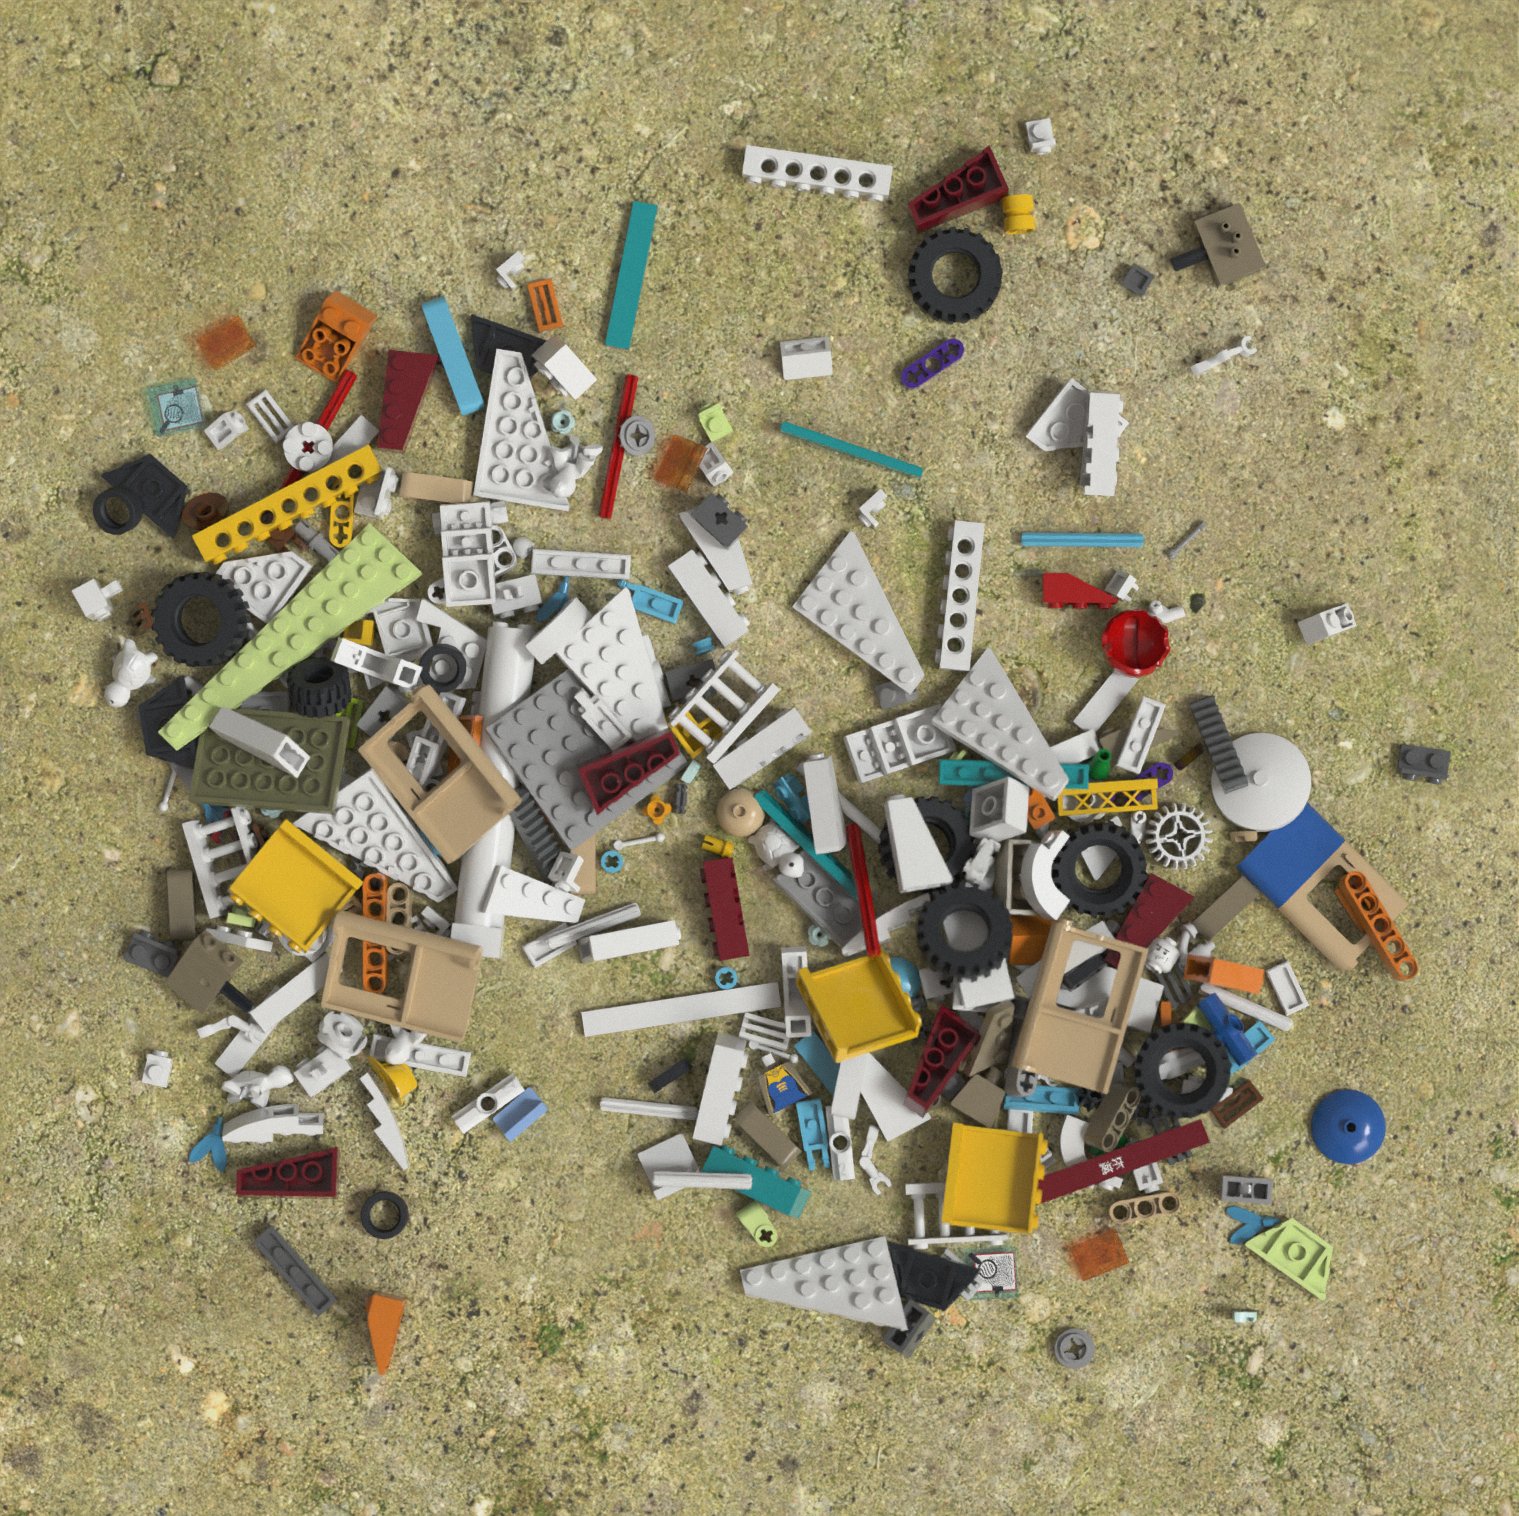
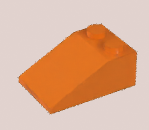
M377 1291L374 1296L371 1295L368 1298L365 1312L369 1313L368 1324L378 1372L380 1375H385L389 1369L407 1298Z

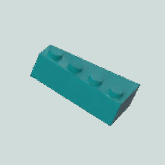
M722 1144L721 1148L713 1146L701 1173L750 1174L752 1176L751 1189L735 1190L788 1216L800 1217L812 1192L801 1187L802 1182L789 1176L786 1180L778 1176L779 1171L767 1165L763 1169L756 1165L757 1160L746 1155L742 1159L734 1155L736 1150Z

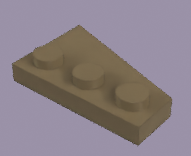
M1009 999L988 1009L979 1031L981 1035L978 1045L972 1047L970 1052L973 1056L971 1063L965 1064L963 1072L968 1077L992 1065L1001 1063L1008 1058L1014 1004Z

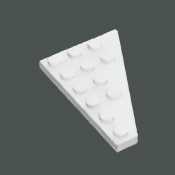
M496 349L473 496L569 511L570 506L567 497L556 498L550 489V482L558 474V471L555 468L554 458L550 452L551 445L523 355L520 352Z
M850 531L792 607L911 695L925 674L855 533Z
M624 587L555 654L592 695L596 694L607 704L633 733L631 739L637 741L666 729L668 726L629 590Z
M987 648L931 720L932 725L1055 801L1068 784V777L993 651Z
M373 768L339 790L335 815L306 812L293 822L296 828L299 827L313 834L315 838L326 841L330 846L345 854H350L364 861V864L377 868L379 872L396 881L397 879L413 887V890L426 894L438 903L458 890L457 882Z
M885 1236L740 1270L746 1297L762 1298L774 1303L776 1301L805 1310H817L820 1313L844 1316L846 1319L864 1323L871 1322L878 1326L894 1327L901 1331L908 1330Z

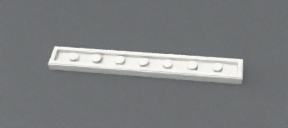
M778 982L593 1010L581 1012L584 1034L585 1037L781 1007Z

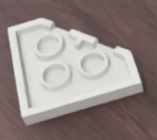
M1070 377L1025 436L1044 451L1082 447L1087 389ZM1119 415L1118 422L1121 423L1122 433L1129 422Z
M295 551L223 562L216 574L222 575L223 579H230L234 582V587L236 589L240 588L244 594L242 596L243 601H248L250 608L247 610L268 624L285 607L313 565Z

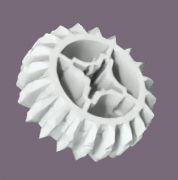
M1172 803V812H1169L1168 808L1164 806L1162 807L1164 816L1158 812L1154 813L1158 822L1149 820L1148 824L1153 826L1154 830L1148 829L1145 833L1153 835V839L1146 840V844L1154 843L1155 847L1149 849V853L1158 851L1159 854L1155 857V860L1159 861L1164 857V867H1167L1170 861L1173 862L1172 869L1174 870L1178 868V862H1181L1183 870L1187 869V861L1194 867L1197 865L1194 857L1202 861L1204 856L1200 851L1202 850L1207 853L1210 851L1208 847L1204 846V843H1212L1213 839L1205 838V834H1210L1213 831L1212 829L1204 830L1203 826L1207 825L1209 820L1206 819L1202 822L1199 820L1204 814L1202 811L1197 813L1196 816L1193 815L1195 806H1191L1187 812L1186 803L1181 804L1180 810H1177L1176 803ZM1179 816L1190 819L1196 825L1197 830L1185 829ZM1172 817L1171 832L1167 835L1159 836L1162 824ZM1177 829L1181 830V833L1191 834L1181 839V844L1177 843V840L1167 839V837L1176 834ZM1199 837L1195 850L1186 856L1187 841L1190 838ZM1170 842L1174 844L1179 857L1167 853L1161 843Z

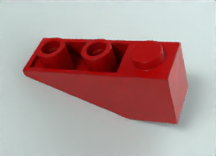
M1069 573L1042 574V605H1048V609H1063V605H1072V609H1087V605H1097V609H1112V605L1118 603L1117 598Z

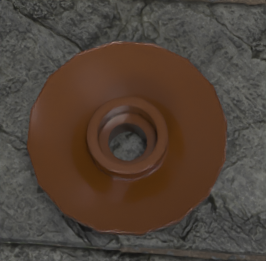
M219 493L201 494L185 505L181 519L185 526L191 530H204L226 517L229 511V503L225 496Z

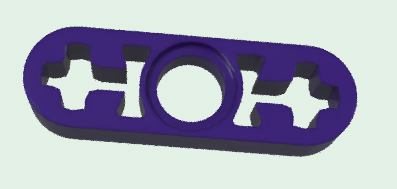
M954 338L948 339L908 366L901 375L903 386L907 389L915 390L959 361L964 353L962 342ZM948 345L958 346V355L950 354L945 358L948 363L944 364L943 358L937 352L941 350L943 355L949 350ZM934 357L938 359L940 366L937 370L930 371L926 368L925 362L928 358ZM921 364L923 372L928 376L924 378L922 373L917 377L916 384L912 381L908 383L906 381L908 378L907 373H917L920 369L916 366Z
M1161 762L1131 780L1149 779L1145 775L1147 773H1150V777L1156 775L1158 767L1162 770L1167 769L1168 773L1165 775L1167 779L1164 781L1162 778L1157 779L1159 789L1172 780L1173 770L1169 764ZM1147 790L1143 794H1137L1135 800L1143 799L1151 794V790ZM1113 795L1112 798L1110 799V801H1111L1112 803H1113V800L1115 799V795ZM1128 797L1123 800L1124 805L1129 800Z

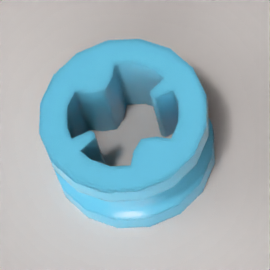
M712 637L691 644L692 648L696 649L695 656L716 649L715 645L711 644Z
M607 851L601 858V865L607 872L616 873L623 866V858L617 851ZM610 855L612 858L617 856L619 861L616 862L619 865L616 868L613 866L608 868L605 865V862H608L605 860L607 856Z
M723 967L716 973L715 981L720 988L730 989L737 982V974L732 968ZM727 971L733 974L731 978L734 977L733 982L722 985L720 983L722 979H719L720 974H726Z

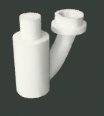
M1190 922L1180 926L1182 934L1177 949L1180 954L1178 966L1183 972L1185 971L1188 954L1210 958V952L1215 948V944L1209 940L1204 945L1199 943L1189 953L1187 952L1188 941L1194 940L1198 933L1196 927Z

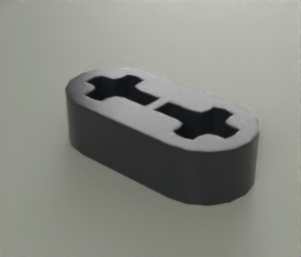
M1097 954L1068 975L1062 983L1069 992H1072L1100 972L1107 963L1100 954Z
M685 1057L647 1084L655 1094L692 1069L693 1066L688 1058Z

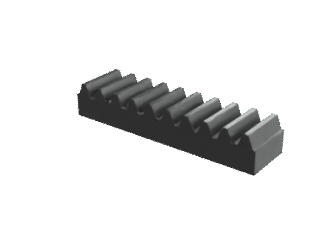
M1210 695L1189 703L1190 710L1224 794L1247 787V776L1244 773L1243 766H1241L1225 722H1223L1222 715L1215 702V697Z
M519 787L515 791L521 797L522 802L509 815L544 883L552 884L553 881L548 878V875L562 850L556 847L558 842L552 839L553 833L547 829L549 825L543 821L545 817L538 812L540 807L534 804L535 799L530 796V791L525 787Z
M271 1225L253 1241L318 1317L338 1300L335 1294L330 1291L275 1226Z

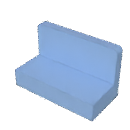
M529 1087L493 1118V1121L511 1142L549 1108L533 1089Z

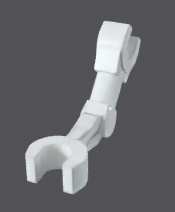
M1245 336L1237 342L1236 348L1228 351L1227 349L1223 350L1213 357L1191 366L1193 375H1201L1237 354L1243 357L1251 356L1257 351L1256 348L1250 350L1246 347V342L1250 341L1251 337Z
M231 1015L218 1023L197 1029L201 1039L213 1035L222 1029L235 1027L243 1031L244 1035L253 1044L260 1045L262 1041L255 1037V1032L258 1030L262 1031L257 1024H249L236 1015Z
M870 1124L866 1137L867 1141L860 1158V1165L869 1175L873 1191L879 1195L881 1191L877 1184L880 1181H884L890 1187L891 1181L881 1171L878 1172L871 1161L872 1150L880 1127Z

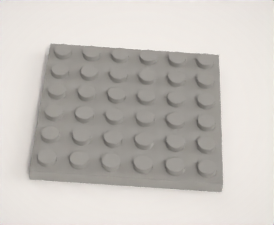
M568 668L484 728V730L523 786L530 791V796L535 799V803L540 807V810L567 849L572 851L687 767L689 763L680 752L678 757L656 773L650 775L640 785L631 789L621 799L612 803L597 815L576 765L613 750L581 716L582 713L578 708L582 705L575 699V693L583 688L591 697L593 695ZM630 738V739H629L626 743H624L622 746H625V745H627V744H630V743H632V742H634V741Z

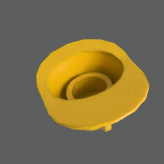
M368 1055L370 1065L385 1083L396 1103L402 1106V1098L417 1087V1081L410 1068L404 1063L400 1065L380 1064L375 1058Z

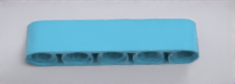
M444 295L421 303L462 416L486 408Z

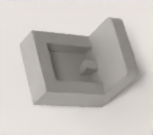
M892 681L875 686L882 710L918 700L917 687L909 695Z

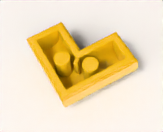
M689 711L685 714L712 740L716 739L718 741L724 734L721 731L722 728L709 716L697 723ZM669 712L665 716L667 725L693 759L703 752L706 747L679 723L671 727L668 724L670 720L668 715L671 713Z

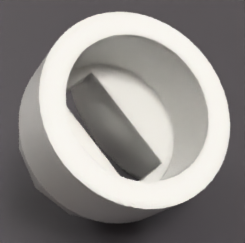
M520 537L514 541L513 550L516 555L524 559L531 553L535 544L528 538Z

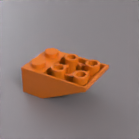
M334 291L326 297L295 358L337 384L365 341L378 316L339 291Z

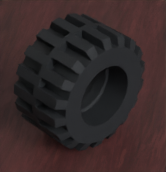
M313 657L309 660L300 661V664H295L293 669L289 670L287 676L289 701L292 709L298 712L299 715H306L308 718L330 717L335 713L342 712V709L347 708L352 699L348 668L330 661L331 658L328 659L326 657Z

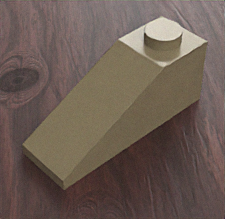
M1112 727L1101 733L1102 738L1098 739L1102 749H1107L1112 756L1110 767L1116 765L1129 729L1116 731ZM1156 730L1150 748L1178 736V731Z

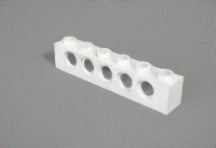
M746 145L742 178L747 179L746 182L759 185L763 181L770 182L771 186L777 188H785L786 185L795 186V189L808 192L811 188L820 190L819 193L825 195H834V192L844 193V197L857 199L860 195L868 197V200L873 202H883V199L888 200L893 166ZM770 162L774 164L775 170L771 173H765L761 169L762 165ZM789 166H796L800 172L797 176L791 177L787 175L786 169ZM815 169H819L824 173V177L820 180H814L811 178L810 173ZM838 173H844L848 176V181L844 184H839L835 181L834 177ZM867 176L872 179L873 183L869 187H863L859 184V179Z
M955 520L954 526H949L948 541H952L951 551H946L945 565L950 567L949 575H944L942 589L947 590L946 600L941 599L940 614L944 615V624H939L937 639H942L941 649L936 648L935 663L939 664V670L967 673L970 670L985 523ZM967 541L971 545V551L967 554L959 552L957 548L958 543ZM957 566H965L969 571V575L966 578L957 577L955 574ZM962 590L966 594V600L962 603L955 602L952 597L953 592ZM958 614L963 618L964 623L961 627H953L951 625L950 617L952 615ZM951 639H957L961 643V649L957 652H952L948 649L947 642Z

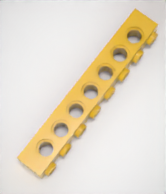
M368 444L192 535L205 562L208 564L212 562L213 565H216L227 559L226 554L235 551L237 554L249 548L248 543L255 539L257 542H261L271 536L269 532L276 528L282 531L293 525L292 520L301 517L303 520L315 513L314 509L321 505L324 508L329 507L337 502V497L343 494L348 497L358 492V486L364 483L371 485L381 479L380 475L384 471L371 446ZM353 466H360L362 469V474L357 479H352L349 476V471ZM332 477H337L340 480V486L336 490H329L327 487V482ZM314 488L318 492V497L315 501L309 502L306 500L305 494L307 490ZM287 500H294L296 503V508L291 513H285L283 505ZM266 511H271L274 515V519L270 524H263L261 521V516ZM246 522L250 523L252 527L250 534L242 536L239 532L240 526ZM222 534H227L230 539L226 547H219L217 543L218 537Z

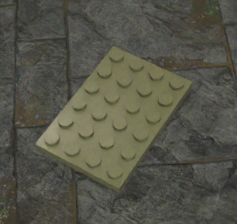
M232 709L234 712L287 735L310 756L297 778L221 738L210 727L200 734L188 799L190 803L335 815L350 726L349 717L325 716L323 718H308L306 715L301 716L298 713Z

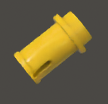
M706 834L704 840L713 843V845L703 843L702 850L721 855L722 859L731 857L735 846L731 843V840L726 842Z

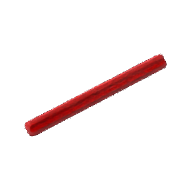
M348 369L344 371L315 424L322 426L328 431L357 378L354 372ZM306 441L302 452L308 451L310 454L313 453L314 442L308 443ZM291 467L279 490L301 480L305 471H299Z
M626 374L598 513L599 517L603 519L612 518L625 451L620 446L621 440L618 435L621 431L620 425L624 424L626 418H630L632 415L638 384V376Z
M854 823L846 827L866 953L870 958L881 954L861 830L859 825Z

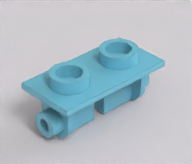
M789 772L776 781L773 787L777 797L784 801L789 808L791 817L802 825L811 818L808 795L806 794L801 798L798 796L804 788L796 776H792Z

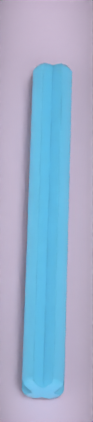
M1023 532L1021 534L1022 546L1142 547L1144 542L1143 534Z

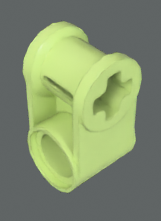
M757 1200L752 1201L736 1212L744 1227L760 1246L770 1247L776 1242L777 1231ZM762 1229L773 1232L771 1242L768 1243L766 1240H760Z

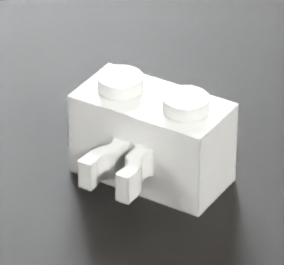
M535 574L495 584L496 603L491 604L495 617L500 616V619L514 617V612L524 610V613L538 611V606L543 605Z
M95 579L72 590L85 616L93 621L97 619L98 622L110 617V611L115 609L109 598L123 591L117 580L103 588L102 584Z
M326 1044L316 1051L318 1056L310 1061L307 1057L296 1065L298 1070L294 1072V1075L310 1097H314L353 1069L348 1059H342L338 1053L331 1050Z

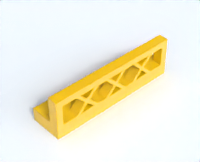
M1156 778L1089 783L1088 789H1063L1057 797L1058 816L1157 810L1156 789H1158V780ZM1151 790L1152 805H1141L1134 798L1140 791ZM1130 791H1136L1133 796L1127 793ZM1116 792H1122L1129 798L1123 807H1117L1110 801ZM1102 793H1111V794L1109 795L1108 798H1106ZM1091 794H1098L1105 800L1099 808L1092 809L1085 803ZM1077 795H1086V796H1085V798L1082 800V799H1081L1080 797H1078ZM1062 796H1073L1080 803L1074 810L1063 811ZM1133 801L1137 806L1128 805ZM1106 803L1112 806L1110 808H1103ZM1082 804L1087 808L1078 810Z

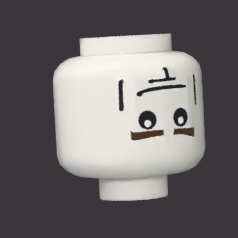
M1164 936L1163 939L1155 938L1147 948L1149 950L1144 964L1145 967L1159 975L1162 972L1168 973L1180 956L1176 948L1177 943L1167 936Z

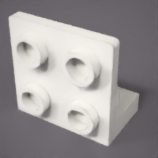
M387 467L386 470L383 469L384 473L380 475L381 479L371 485H367V483L361 485L354 513L382 521L385 515L389 516L392 502L389 499L391 491H396L399 481L393 468Z
M678 1134L638 1153L639 1160L654 1189L653 1192L657 1200L685 1187L654 1186V1172L701 1173L683 1134Z

